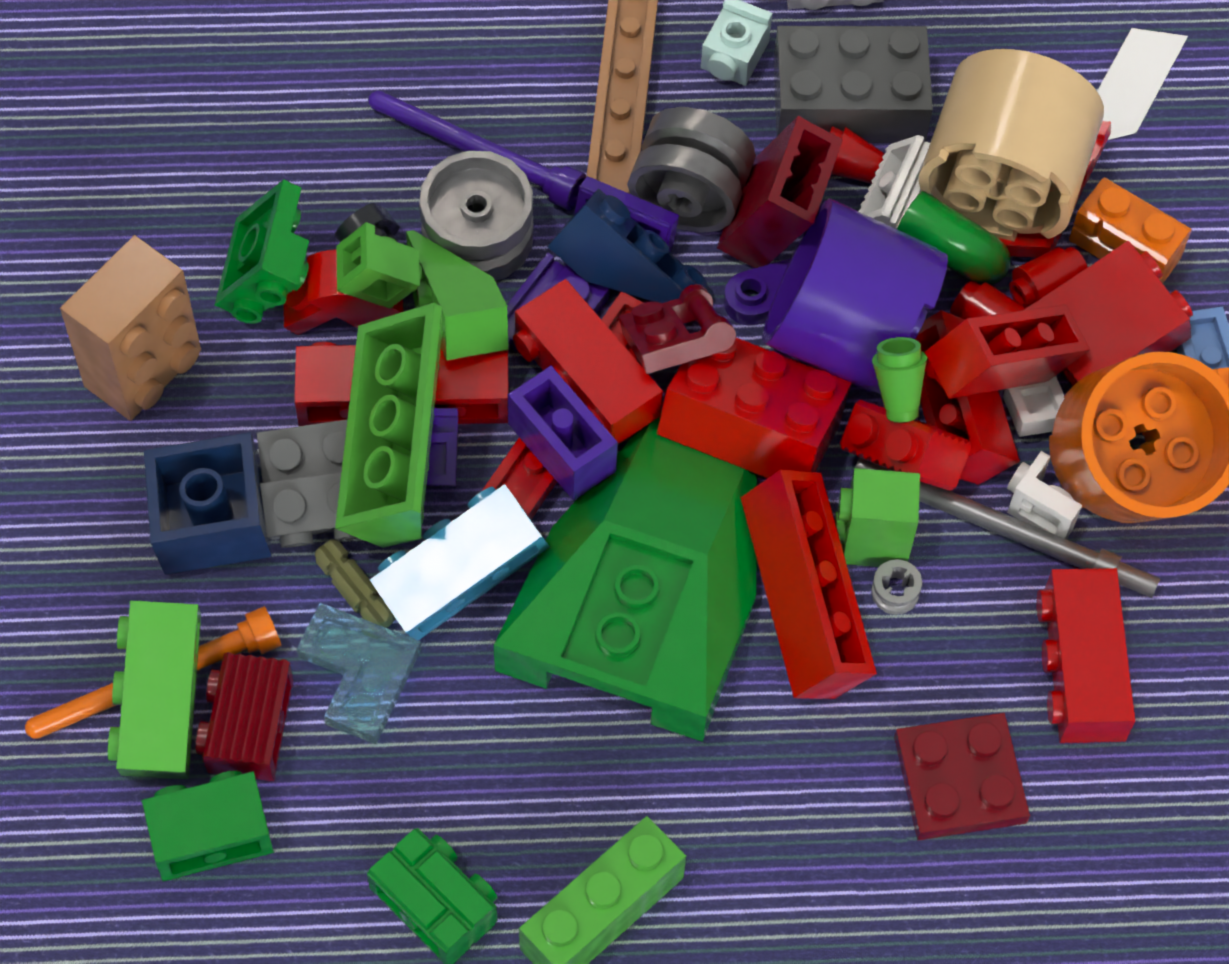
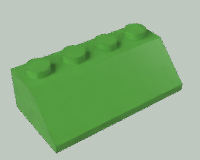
M435 302L358 326L335 529L382 548L421 539L442 340V306Z

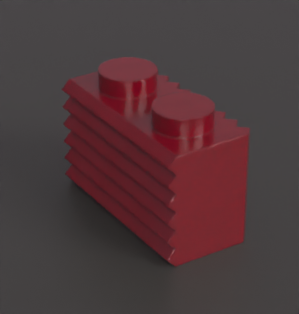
M227 652L223 655L221 670H211L206 692L207 703H214L210 722H200L196 736V754L203 755L207 773L220 774L227 771H240L245 774L254 771L257 780L274 782L294 680L289 661L285 659L277 660L275 658L267 659L263 656H245L240 653L234 655Z

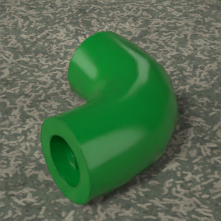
M922 191L913 200L897 227L898 230L948 255L947 267L968 281H974L980 285L985 282L993 285L1000 282L1007 275L1010 268V253L1007 246L999 238L925 191Z

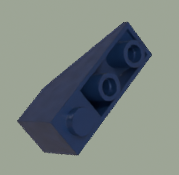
M599 188L547 246L585 281L650 301L665 303L678 299L686 287L694 284L704 286L710 295L713 293L707 286L704 276L696 268L687 264L683 265L669 252L668 245L657 233L643 229L630 217V212L622 201L612 195H606Z

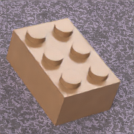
M136 235L119 249L60 307L84 387L129 421H132L142 409L148 410L153 407L160 399L164 387L178 373L183 374L194 365L201 351L183 270Z

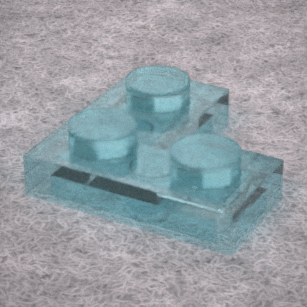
M319 603L297 647L298 657L344 675L324 715L325 724L377 744L421 652V641L326 604Z

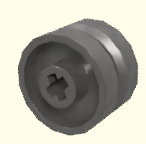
M676 107L664 109L654 115L642 144V151L638 154L627 183L630 194L680 215L677 228L681 230L699 233L713 232L730 225L743 194L742 188L745 186L756 158L751 140L742 129L724 117L706 110Z
M470 150L448 156L430 170L421 185L419 207L422 235L491 275L495 281L507 278L520 268L532 250L533 190L526 173L511 159L491 151Z

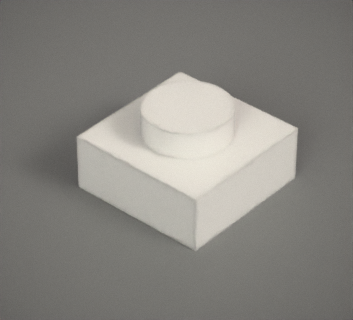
M1056 376L1047 382L1005 389L1003 395L1019 437L1052 432L1056 414L1065 399Z

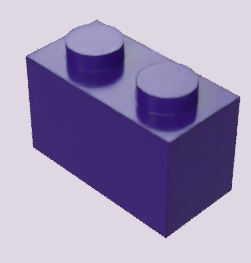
M549 366L508 394V425L573 501L616 472L618 442L552 366Z

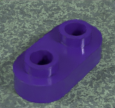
M791 258L734 275L725 287L724 308L728 316L742 325L752 326L765 323L774 296ZM751 289L758 292V294L747 296L743 291Z

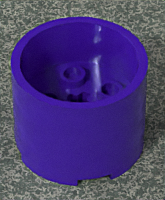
M829 198L819 208L814 224L804 232L785 270L765 322L762 343L817 369L850 381L852 385L863 390L881 394L872 363L873 356L877 354V345L890 338L907 337L915 339L928 309L932 310L936 305L946 274L948 255L926 242Z

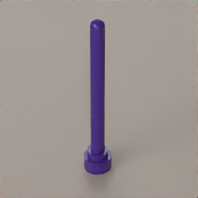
M374 91L369 95L368 103L372 109L464 152L469 150L491 151L511 159L526 173L529 182L543 188V193L549 196L551 203L568 211H571L576 206L579 187L586 178L585 173L567 165L563 168L557 166L552 169L547 168L387 93Z

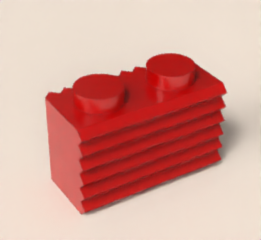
M863 400L855 403L840 442L841 449L892 471L920 473V482L949 491L957 487L971 450V442L967 439L916 419L901 423L890 421L886 417V409L884 407Z

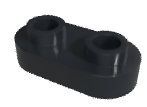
M370 203L349 216L335 232V237L339 242H342L367 222L375 225V235L390 237L398 242L395 234L400 226L386 209L376 203Z

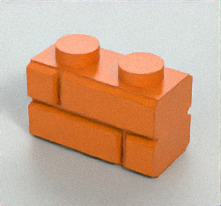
M1104 177L1077 211L1069 241L1101 259L1129 240L1139 254L1147 251L1154 258L1162 271L1163 277L1159 280L1163 284L1180 261L1192 229Z

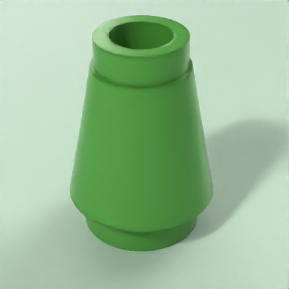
M895 337L886 339L877 345V354L872 358L886 409V417L893 422H909L919 416L927 356L921 351L920 342L912 338Z

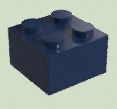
M251 432L144 450L150 542L165 575L272 557L270 539L266 533L260 483H263L260 457Z

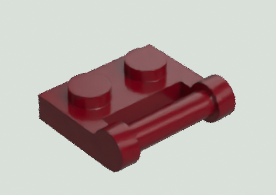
M698 284L686 287L678 299L665 303H642L634 307L632 312L619 316L623 336L646 374L723 352L729 349L736 339V332L731 323L726 318L720 317L713 308V299L704 286ZM696 320L701 327V331L689 334L684 323Z

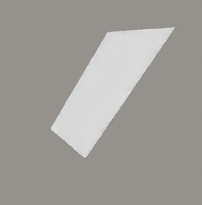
M1131 28L1097 90L1104 105L1103 121H1111V134L1108 140L1135 134L1138 131L1188 36Z

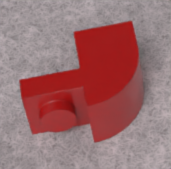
M336 249L307 256L309 270L306 279L297 291L292 290L288 293L286 302L283 304L284 328L297 335L336 317L358 328L359 325L403 312V299L389 309L338 292Z

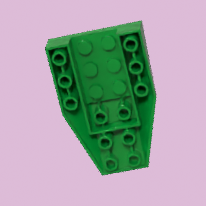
M660 417L637 431L617 453L616 472L578 497L551 528L545 540L550 547L537 556L494 643L495 671L546 689L552 674L620 696L652 707L651 725L703 742L756 600V554L741 497L757 486V474L657 435Z

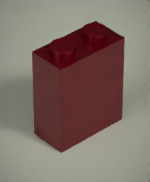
M797 116L755 158L749 177L742 188L743 194L731 224L724 227L717 249L753 268L768 265L814 224L843 139Z

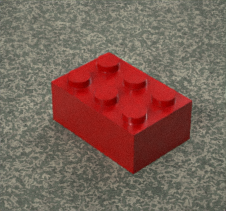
M736 338L734 344L723 352L681 364L667 387L657 435L766 478H769L780 469L816 472L839 428L852 382Z

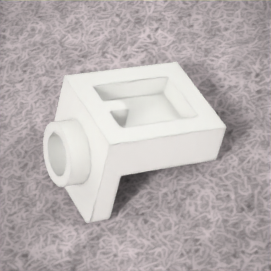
M1041 451L1031 466L1022 462L1010 480L1007 489L1014 494L1007 513L1021 521L1067 539L1075 526L1082 505L1073 500L1072 496L1061 487L1047 485L1042 482L1051 456Z

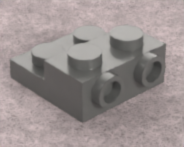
M347 420L256 432L263 483H260L266 533L269 539L280 540L281 548L313 544V535L334 532L335 540L357 538L335 529Z

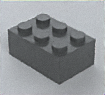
M777 26L773 60L776 137L797 116H800L828 132L832 126L842 131L847 127L869 143H895L916 135L923 136L926 142L933 111L927 26Z

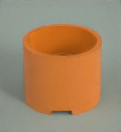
M1172 352L1145 353L1090 373L1079 380L1064 396L1065 399L1056 414L1052 435L1049 436L1050 456L1053 469L1061 486L1072 496L1073 500L1082 505L1081 508H1086L1100 517L1120 523H1140L1167 519L1200 510L1214 501L1229 485V387L1216 372L1202 362L1189 356ZM1142 433L1145 437V443H1142L1139 449L1133 450L1129 440L1133 439L1136 434Z

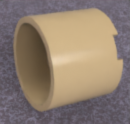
M992 49L968 56L958 65L920 170L919 186L921 192L931 193L935 198L977 223L997 238L1015 241L1017 233H1041L1047 239L1057 236L1066 229L1070 222L1104 118V105L1099 93L1088 80L1072 68L1040 54L1015 49Z

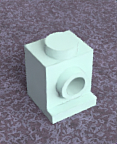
M724 0L723 9L702 45L701 69L709 71L719 79L732 80L746 86L769 43L772 13L740 0Z

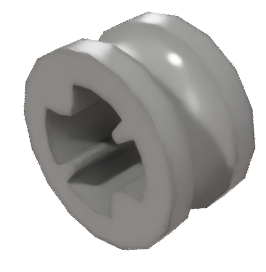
M895 559L883 563L875 572L871 589L873 601L878 608L886 613L897 615L910 611L919 599L922 587L921 574L908 561ZM891 578L902 579V587L907 584L909 585V587L904 589L903 596L892 595V587L885 590L884 587L889 586Z

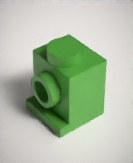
M364 223L336 246L338 292L390 309L420 287L422 267L419 264V249L398 243L390 237L375 235V225Z

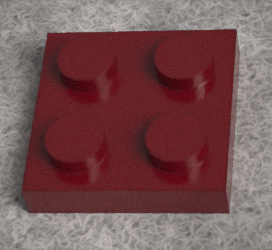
M1005 712L896 729L894 739L917 841L1027 824L1030 814Z

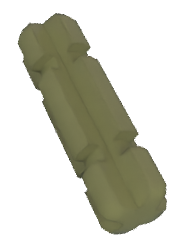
M329 540L315 551L316 563L326 575L331 576V582L355 613L361 614V620L370 632L380 633L395 621V616L382 597H379L378 591L355 560L348 558L349 553L338 540Z

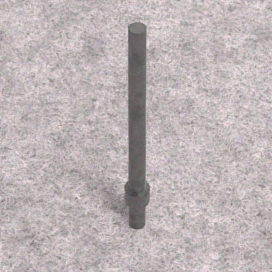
M859 457L855 468L892 471ZM920 482L919 501L1078 568H1117L1119 585L1150 598L1155 593L1160 578L1120 562L1122 558L1120 555L1103 548L1098 553L949 490Z

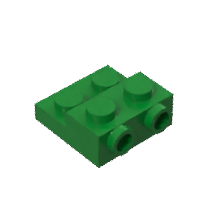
M284 179L239 215L235 221L214 306L230 312L235 319L244 323H259L265 310L283 305L286 302L288 293L292 290L297 291L304 283L308 274L309 263L305 261L309 240L294 234L301 219V210L297 208L302 188Z

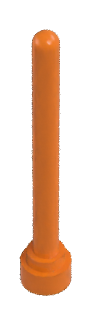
M263 606L244 614L246 620L236 624L237 630L200 645L197 670L223 660V655L227 652L237 654L247 649L248 653L251 654L259 650L262 655L281 647V641L266 607ZM113 683L30 718L25 724L26 734L33 739H39L116 706L112 702Z

